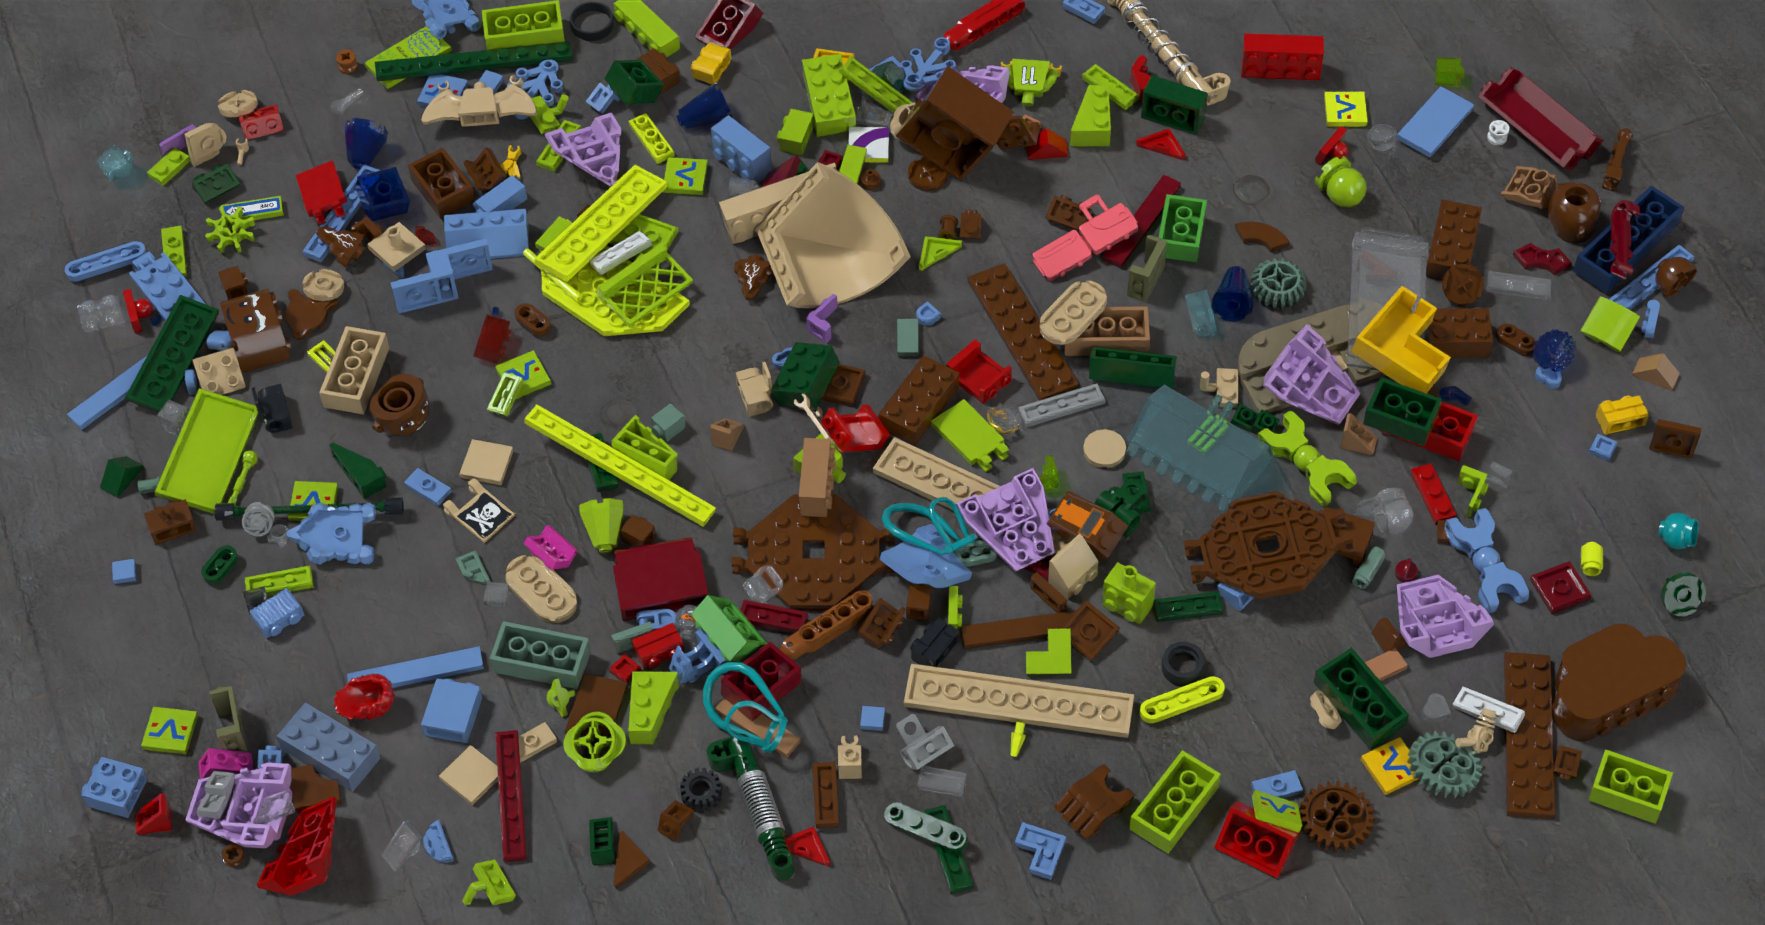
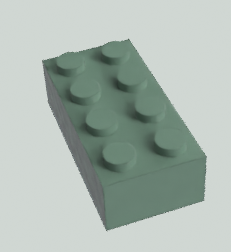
M503 621L490 656L492 672L552 684L554 679L559 678L561 686L579 689L591 653L589 638Z

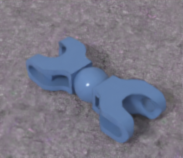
M1486 508L1477 510L1474 517L1475 528L1464 527L1457 518L1445 521V532L1451 545L1467 553L1469 558L1473 560L1474 568L1481 573L1479 578L1482 585L1478 592V599L1488 613L1496 612L1499 605L1498 593L1509 594L1516 603L1528 601L1529 590L1522 575L1506 568L1504 562L1500 560L1499 553L1492 548L1494 543L1491 536L1495 528V522Z

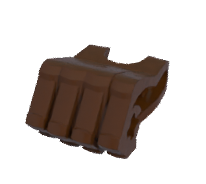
M1105 764L1074 783L1054 805V808L1059 813H1063L1062 818L1068 823L1072 822L1070 824L1075 831H1080V834L1085 839H1091L1098 834L1099 830L1104 826V820L1120 814L1130 805L1135 796L1130 788H1126L1121 792H1113L1107 788L1105 781L1111 770Z

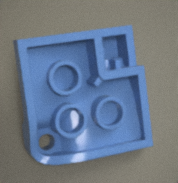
M933 524L917 528L916 532L912 535L940 550L946 547L945 541ZM905 541L882 552L880 560L906 580L916 584L924 583L935 588H944L970 580L972 576V571L957 558L954 552L940 555Z

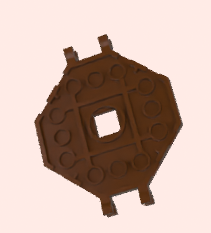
M1277 491L1235 499L1230 503L1224 515L1221 514L1211 525L1212 528L1207 534H1203L1198 540L1183 541L1187 559L1193 558L1201 552L1204 565L1190 566L1193 584L1200 583L1205 577H1210L1259 600L1304 591L1338 550L1341 549L1343 552L1354 551L1351 533L1335 537L1332 525L1346 527L1344 509H1338L1330 513L1323 510L1318 512L1311 509L1309 504L1297 499L1293 501L1284 497V494ZM1273 538L1278 539L1280 546L1278 550L1270 553L1258 551L1256 542Z
M793 494L749 531L733 527L734 544L748 543V560L732 557V573L748 572L752 577H756L774 596L777 595L789 609L829 610L847 596L853 595L871 576L874 577L879 572L895 573L893 569L879 560V543L895 544V536L886 528L879 531L837 494H831L832 509H828L827 517L801 516L799 494ZM807 542H821L825 544L824 558H803V545Z

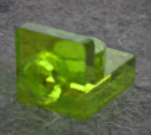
M1053 455L1045 456L1044 465L1041 466L1042 475L1038 476L1044 487V491H1050L1059 488V475Z

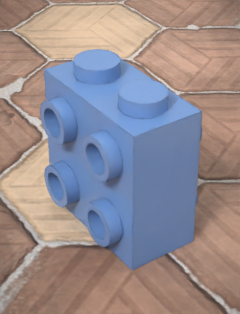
M101 757L98 764L94 765L88 783L84 784L81 796L88 807L128 818L148 779L143 768Z

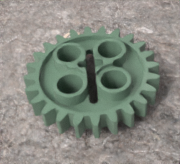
M1436 731L1433 732L1432 736L1429 733H1425L1424 737L1419 736L1417 741H1414L1408 753L1410 757L1407 763L1411 764L1409 771L1415 772L1413 775L1414 779H1421L1419 785H1427L1426 791L1434 789L1436 796L1439 792H1443L1444 798H1447L1449 793L1453 798H1456L1458 793L1464 797L1466 792L1471 793L1473 788H1476L1482 776L1480 773L1482 766L1478 765L1481 759L1474 757L1477 752L1469 751V747H1457L1455 735L1452 734L1449 738L1444 731L1441 736Z

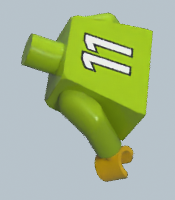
M1012 59L1008 65L1001 62V67H1006L1010 70L1008 87L1014 90L1016 96H1022L1023 106H1033L1034 97H1042L1044 92L1049 91L1056 82L1057 77L1061 75L1062 69L1061 65L1059 68H1054L1050 61Z

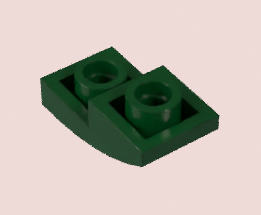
M1239 404L1230 423L1254 434H1258L1265 428L1274 433L1280 419L1262 409L1257 413Z

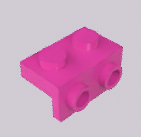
M550 525L545 526L541 535L527 536L523 543L530 549L529 551L533 555L538 556L544 561L546 567L553 570L569 568L577 553V549Z

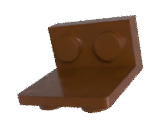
M1013 116L996 144L1000 150L1036 145L1041 126L1038 122L1025 123L1022 116Z

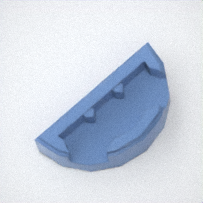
M437 820L429 826L430 828L423 837L425 851L430 858L437 862H454L441 823Z

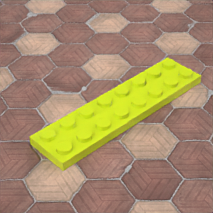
M634 165L534 258L535 265L568 282L666 189L667 181Z

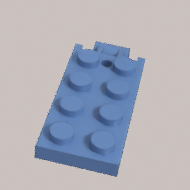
M148 251L131 262L136 273L133 271L129 273L131 279L152 303L165 322L180 295L204 303L164 252L158 260Z

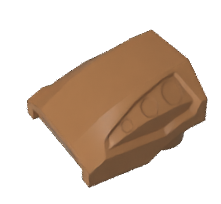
M1516 166V171L1509 184L1501 192L1502 198L1524 205L1539 207L1540 209L1548 208L1551 196L1557 187L1556 175H1551L1546 170H1539L1533 167Z

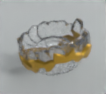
M1002 403L998 404L997 407H990L987 413L990 425L1001 434L1015 432L1021 423L1020 413L1016 409L1003 406Z

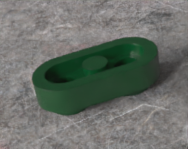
M225 545L218 548L201 570L202 577L206 583L211 585L220 583L238 561V555L234 547Z

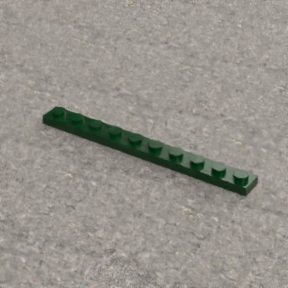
M570 41L377 61L375 62L377 81L538 65L544 60L566 62L572 61Z

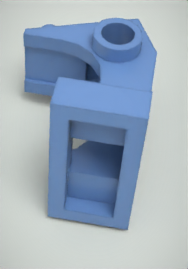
M701 629L696 631L698 646L688 653H683L681 647L677 646L673 654L669 669L671 672H678L681 684L695 682L707 671L728 662L722 657V651L708 640V634ZM699 659L701 664L692 666L691 663Z

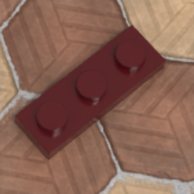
M743 600L740 610L754 626L793 634L799 631L807 623L808 612L749 600Z

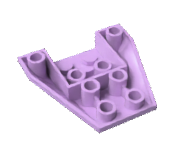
M1034 468L1014 476L1011 482L979 497L975 494L956 503L966 524L1015 572L1055 553L1051 528L1046 524L1049 516L1044 487Z

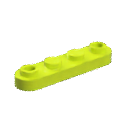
M1208 677L1148 699L1141 704L1140 716L1147 723H1156L1219 700L1224 694V682L1218 677ZM1210 689H1214V690H1216V692L1213 693V692H1210L1209 690H1210ZM1148 712H1153L1155 714L1149 715Z

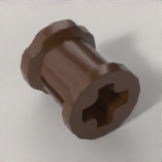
M944 215L940 219L941 230L938 233V238L955 240V227L958 225V219L952 215Z

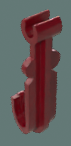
M1621 200L1616 204L1611 215V241L1613 244L1610 246V250L1615 254V261L1611 265L1610 272L1626 280V273L1632 275L1633 267L1628 264V260L1633 256L1632 251L1629 249L1631 246L1630 218L1631 215L1639 216L1640 208L1632 201Z

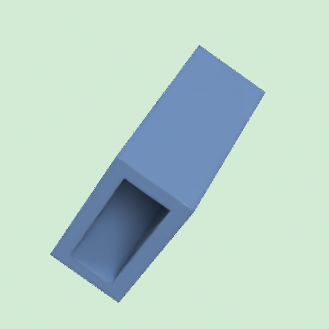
M436 678L421 722L424 736L467 744L483 698L480 686L470 682L460 683L452 679L443 680Z

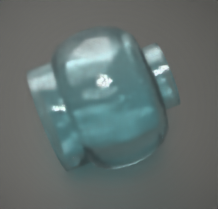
M119 146L109 147L102 153V157L97 159L101 170L111 182H115V179L121 180L129 176L133 171L132 163L135 162L128 149H122Z

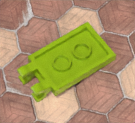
M965 399L931 420V426L971 466L977 463L984 472L992 469V466L989 464L992 462V459L988 456L990 453L994 452L1001 461L1009 457L1006 453L1009 451V448L1004 444V438Z

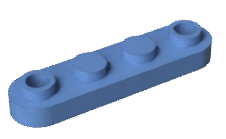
M130 242L71 261L65 266V273L70 281H81L130 265L133 260L145 254L146 249L141 242Z

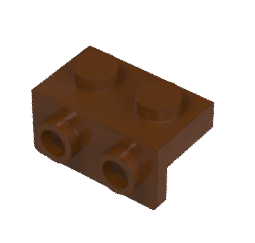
M484 148L474 162L469 160L464 162L467 173L475 182V187L481 192L491 191L507 177L493 151L489 148Z
M879 598L857 632V635L876 649H879L884 644L888 646L895 636L892 632L895 628L898 629L905 620L903 614L906 609L902 607L897 610L882 598Z

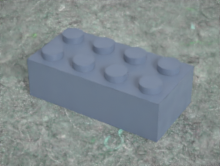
M307 703L303 704L277 735L282 750L303 763L312 765L315 770L328 778L338 780L341 786L351 792L357 788L381 759L376 744Z

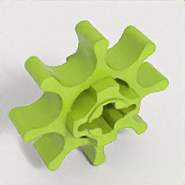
M238 206L236 212L232 215H227L224 207H220L219 211L222 217L219 220L206 219L208 227L215 228L212 233L205 234L208 243L213 240H220V243L217 245L219 253H223L227 245H234L237 252L241 253L242 250L239 244L241 240L248 239L251 242L255 240L253 233L246 231L248 227L255 226L254 218L240 219L243 215L241 206Z

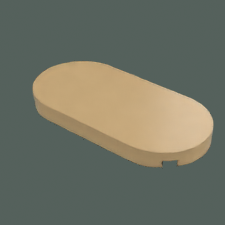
M1079 281L1070 285L1041 316L1040 332L1047 341L1059 345L1075 341L1104 311L1107 304L1104 288L1094 281L1082 283Z
M519 556L508 564L505 575L508 587L539 619L547 623H560L566 621L575 613L577 598L574 590L553 569L546 567L544 561L538 556Z

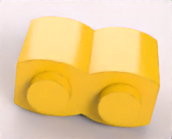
M709 42L701 49L700 56L691 64L693 78L715 85L720 79L722 72L730 64L732 59L731 49Z

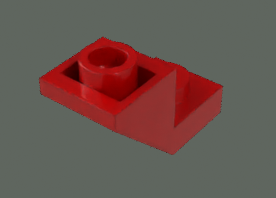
M1142 55L1138 57L1132 66L1130 78L1134 91L1139 94L1140 102H1142L1143 91L1151 77L1147 74V57Z

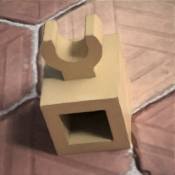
M857 735L854 736V742L851 744L846 743L845 736L841 737V745H838L839 779L862 778L861 745H858Z

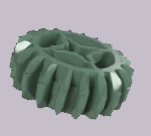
M1274 257L1272 262L1266 259L1264 264L1260 263L1258 268H1255L1250 281L1251 291H1253L1254 297L1258 298L1259 303L1265 302L1266 307L1273 305L1274 309L1280 306L1283 310L1285 305L1291 308L1293 303L1298 304L1299 299H1302L1306 291L1307 279L1303 269H1299L1298 264L1292 265L1291 260L1284 262L1283 258L1277 261Z

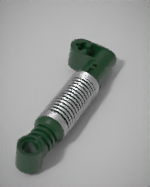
M732 736L714 741L706 750L710 768L716 772H723L732 768L736 769L738 788L748 811L747 813L754 828L755 836L766 852L772 875L777 880L791 878L794 873V864L785 841V828L763 769L759 768L751 743L738 740ZM730 751L731 755L727 756L726 752ZM780 863H786L785 866H777Z

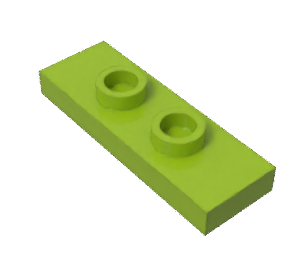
M1096 64L1082 74V80L1089 85H1109V99L1124 110H1127L1139 100V94Z
M182 226L161 229L163 252L180 273L187 277Z

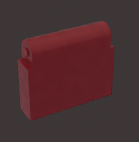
M692 537L614 551L616 565H613L622 621L637 619L636 614L641 611L670 609L676 612L697 608L708 595L700 551L695 550Z

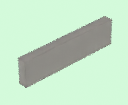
M1096 383L1018 407V412L1025 427H1030L1105 404V398Z

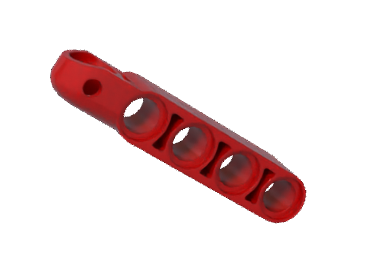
M992 0L959 20L956 26L944 33L943 37L949 39L951 50H959L1019 15L1025 8V2L1022 0Z

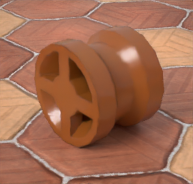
M344 49L337 53L336 61L341 73L351 74L357 70L358 64L355 53L352 50Z

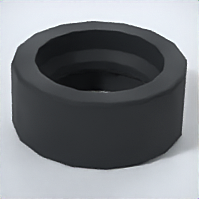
M1176 642L1165 649L1162 657V672L1168 681L1178 686H1186L1201 679L1204 672L1205 656L1199 647L1190 642ZM1178 655H1186L1196 661V668L1191 672L1181 673L1170 666V660Z

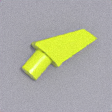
M1016 721L1015 732L1011 733L1010 755L1014 757L1018 756L1026 737L1023 734L1025 723Z

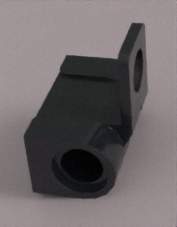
M281 384L261 389L258 392V396L255 387L251 388L259 417L263 419L265 429L268 432L277 433L293 429Z

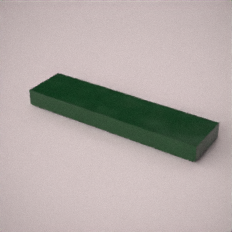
M946 805L923 811L925 814L952 824ZM934 844L950 894L972 889L973 883L962 851L952 852Z

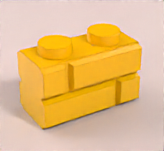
M1628 395L1617 401H1603L1598 405L1596 418L1601 425L1604 435L1645 426L1648 412L1640 396L1631 397Z

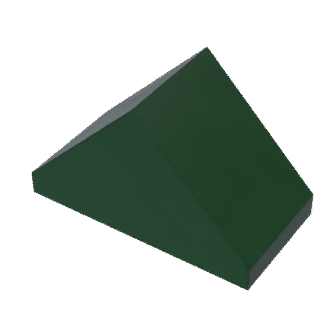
M127 456L108 459L100 489L118 498L144 468L143 464Z

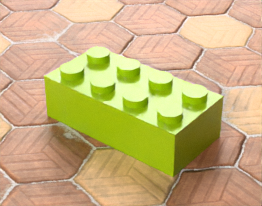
M559 0L482 10L487 50L565 42Z
M841 54L802 60L803 78L811 113H814V126L817 137L849 132V127H856V116L847 78L839 73L844 66Z
M1182 750L1131 816L1129 830L1169 854L1219 788L1221 774Z

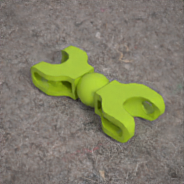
M1288 411L1283 415V425L1287 429L1285 433L1275 434L1268 428L1258 433L1259 443L1271 456L1285 457L1291 462L1294 461L1299 470L1306 472V477L1310 481V496L1321 506L1325 507L1331 503V492L1327 485L1339 483L1345 488L1350 489L1357 484L1355 473L1345 462L1327 459L1323 454L1320 456L1317 448L1308 445V440L1304 436V422L1294 412Z

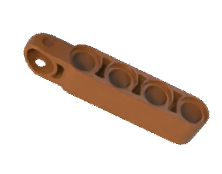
M864 590L854 593L786 638L780 650L792 660H796L805 653H812L867 618L873 608L872 595Z

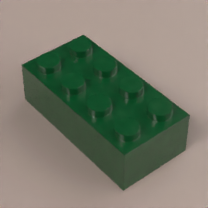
M1352 647L1316 670L1313 683L1324 693L1370 750L1407 725L1409 717L1407 711Z

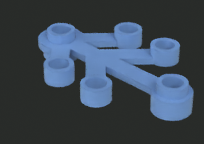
M944 37L936 39L934 42L935 51L925 63L920 49L915 48L910 51V59L915 61L918 68L917 73H913L911 61L904 60L900 63L901 72L906 75L904 87L907 90L917 91L925 84L936 83L942 74L939 71H943L947 66L956 71V62L953 60L935 64L941 55H946L949 52V39ZM937 72L935 75L924 77L926 74Z
M544 60L540 63L539 67L530 70L525 68L516 70L517 80L521 77L525 81L529 77L539 75L536 79L524 82L521 89H530L527 94L531 98H534L538 91H540L548 107L554 104V96L548 92L545 80L549 78L553 92L559 93L563 90V83L556 76L558 64L554 60ZM515 114V117L518 119H526L529 117L526 115Z

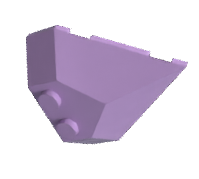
M612 113L596 117L591 126L566 134L563 128L545 134L555 153L610 187L617 182L621 127Z

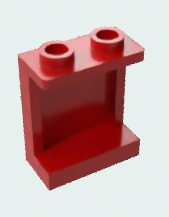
M976 339L946 363L947 367L959 372V386L982 404L989 399H993L997 392L1003 386H1008L1012 380V367L1008 365L1006 368H1003L981 351V343Z
M869 404L862 405L857 414L839 415L835 408H829L821 421L842 453L880 450L890 435Z

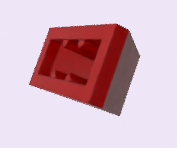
M1048 128L1039 133L1036 145L1026 146L1028 160L1068 157L1066 139Z
M165 794L158 795L135 813L136 834L172 830V809Z

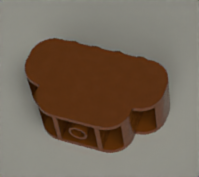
M1611 625L1570 645L1564 651L1555 678L1557 695L1552 706V719L1566 737L1575 741H1588L1597 736H1606L1612 729L1618 726L1624 727L1636 717L1642 718L1655 708L1661 709L1666 706L1677 693L1686 670V659L1676 644L1666 637L1657 635L1644 637L1639 630L1630 625Z

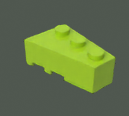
M636 414L612 439V448L667 480H670L677 472L678 454L661 438L658 439L652 433L651 428L645 427Z

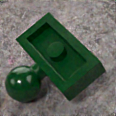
M1144 471L1122 474L1123 484L1132 478L1146 488L1145 494L1133 504L1132 509L1138 513L1151 512ZM1130 486L1126 489V493L1136 495L1138 489ZM1111 487L1108 491L1114 494L1119 487Z

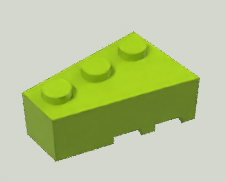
M1089 85L1071 129L1070 146H1110L1109 85Z
M632 672L628 728L630 744H654L667 709L671 706V700L675 691L679 688L678 672Z

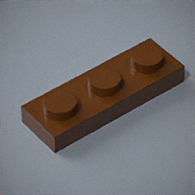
M836 762L813 763L816 828L839 827Z

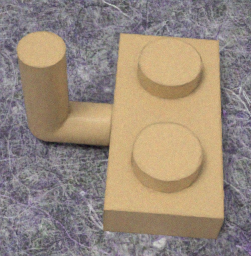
M1217 368L1216 383H1209L1210 374L1206 371L1202 372L1200 390L1216 392V407L1237 408L1238 369Z

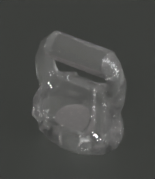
M766 565L760 567L753 577L747 579L743 587L754 602L764 603L780 592L784 581L773 566ZM764 571H766L777 586L776 588L771 589L764 580V577H762Z

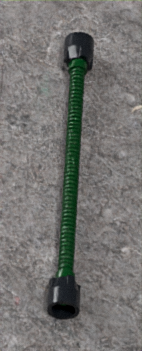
M403 497L385 498V501L375 502V504L371 503L375 505L376 511L385 512V515H403L404 513ZM216 503V521L234 520L235 517L244 515L247 507L241 508L240 506H235L234 503ZM328 504L327 506L336 508L346 506L349 508L353 504ZM312 505L270 507H272L274 514L308 513Z

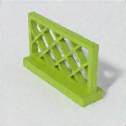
M660 243L598 286L597 298L602 303L606 302L630 328L691 285L693 279L667 253L665 245ZM667 260L671 265V270L659 269V264ZM646 273L656 274L655 281L643 280V276ZM658 274L670 275V283L657 282ZM673 275L682 276L685 281L681 284L672 283ZM631 284L640 285L639 292H629L627 287ZM642 285L655 286L654 294L642 293ZM657 287L669 288V292L666 295L656 294ZM615 295L624 296L623 304L614 303L611 298ZM626 296L639 297L638 305L626 304ZM641 298L653 299V304L641 306ZM625 309L637 310V315L629 319L624 314Z

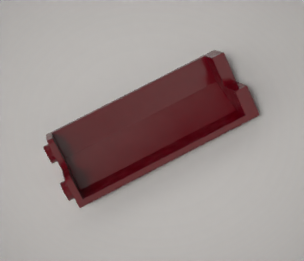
M1510 67L1505 70L1498 83L1494 81L1487 82L1483 85L1481 93L1478 95L1479 98L1563 168L1572 170L1577 166V161L1582 158L1587 160L1604 141L1518 69Z

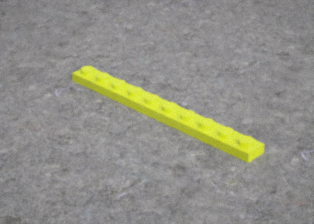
M536 405L524 419L526 425L703 527L715 513L716 507L539 405Z

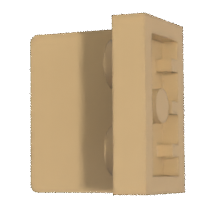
M234 348L193 359L201 389L224 395L246 387Z

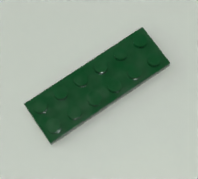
M180 295L125 396L126 401L166 415L185 379V371L190 369L193 359L196 358L219 314V309Z

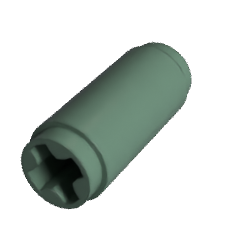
M1372 547L1368 551L1353 577L1352 582L1357 588L1366 589L1370 585L1385 559V552L1381 548Z

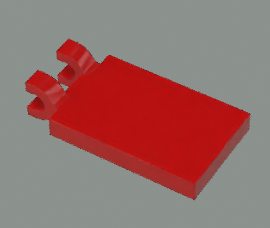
M333 160L295 175L309 217H316L318 225L326 223L323 212L332 208L335 210L338 218L345 215L342 204L347 203Z

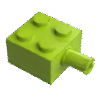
M1117 562L1104 580L1102 605L1109 611H1115L1124 616L1126 620L1140 625L1154 605L1156 582L1137 573L1134 566H1124Z

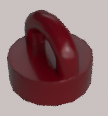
M1411 558L1400 561L1395 568L1396 578L1401 582L1415 580L1418 570L1417 566L1412 562Z

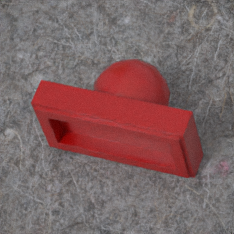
M1341 126L1336 130L1318 152L1315 158L1317 164L1321 165L1329 155L1332 159L1335 157L1342 159L1343 156H1348V146L1341 142L1347 129Z
M131 289L123 290L134 333H141L143 330L139 318H148L153 313V305L147 299L135 301Z

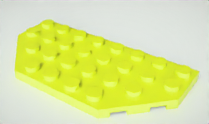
M606 245V246H605L598 254H596L594 257H596L597 255H599V254L603 253L604 251L610 249V247H608V246ZM626 260L602 275L590 266V262H588L567 282L583 296L579 302L574 300L541 271L543 296L603 336L663 331L690 306V301L678 293L629 328L606 302L602 303L597 298L598 286L633 262ZM646 273L643 276V280L655 281V277ZM631 284L627 287L629 292H639L640 285ZM642 285V293L654 294L655 286ZM657 287L656 294L666 295L669 292V288ZM615 295L611 300L614 303L623 304L624 296ZM626 296V304L638 305L639 297ZM641 298V306L653 304V299ZM625 309L624 314L629 319H632L637 315V310Z

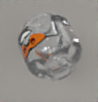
M686 605L676 612L674 626L682 639H693V637H696V631L700 629L695 624L696 620L691 615L697 608L696 606Z

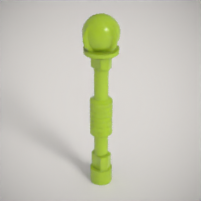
M251 450L243 454V470L240 477L237 478L233 488V495L228 503H234L235 506L237 497L246 482L245 477L248 470L258 461L256 452Z

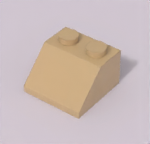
M1078 534L1049 561L1048 583L1067 600L1071 596L1077 595L1082 590L1083 585L1088 581L1094 580L1098 574V560L1082 535Z

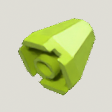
M607 498L603 499V503H597V500H590L580 504V516L594 549L599 550L600 553L611 552L613 548L617 547L624 518L623 500Z

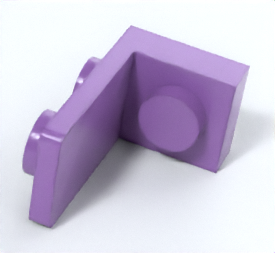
M191 124L161 142L159 146L163 157L174 147L179 150L186 147L184 134L196 127Z
M835 294L824 299L821 305L807 316V331L824 343L832 339L831 326L825 319L838 307Z

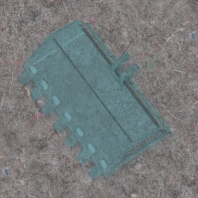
M1163 385L1147 398L1132 431L1127 437V440L1131 443L1126 454L1133 457L1139 447L1146 450L1141 460L1142 464L1150 465L1154 456L1161 459L1156 470L1159 474H1165L1169 465L1176 468L1172 477L1174 483L1179 484L1185 474L1191 477L1187 486L1188 491L1194 493L1200 483L1205 485L1207 488L1202 499L1210 502L1215 492L1220 494L1222 498L1217 508L1225 511L1230 502L1239 499L1275 459V455L1272 453L1269 445L1226 421L1233 408V402L1228 401L1219 416L1216 414V411L1223 398L1221 395L1217 394L1207 410L1168 386Z

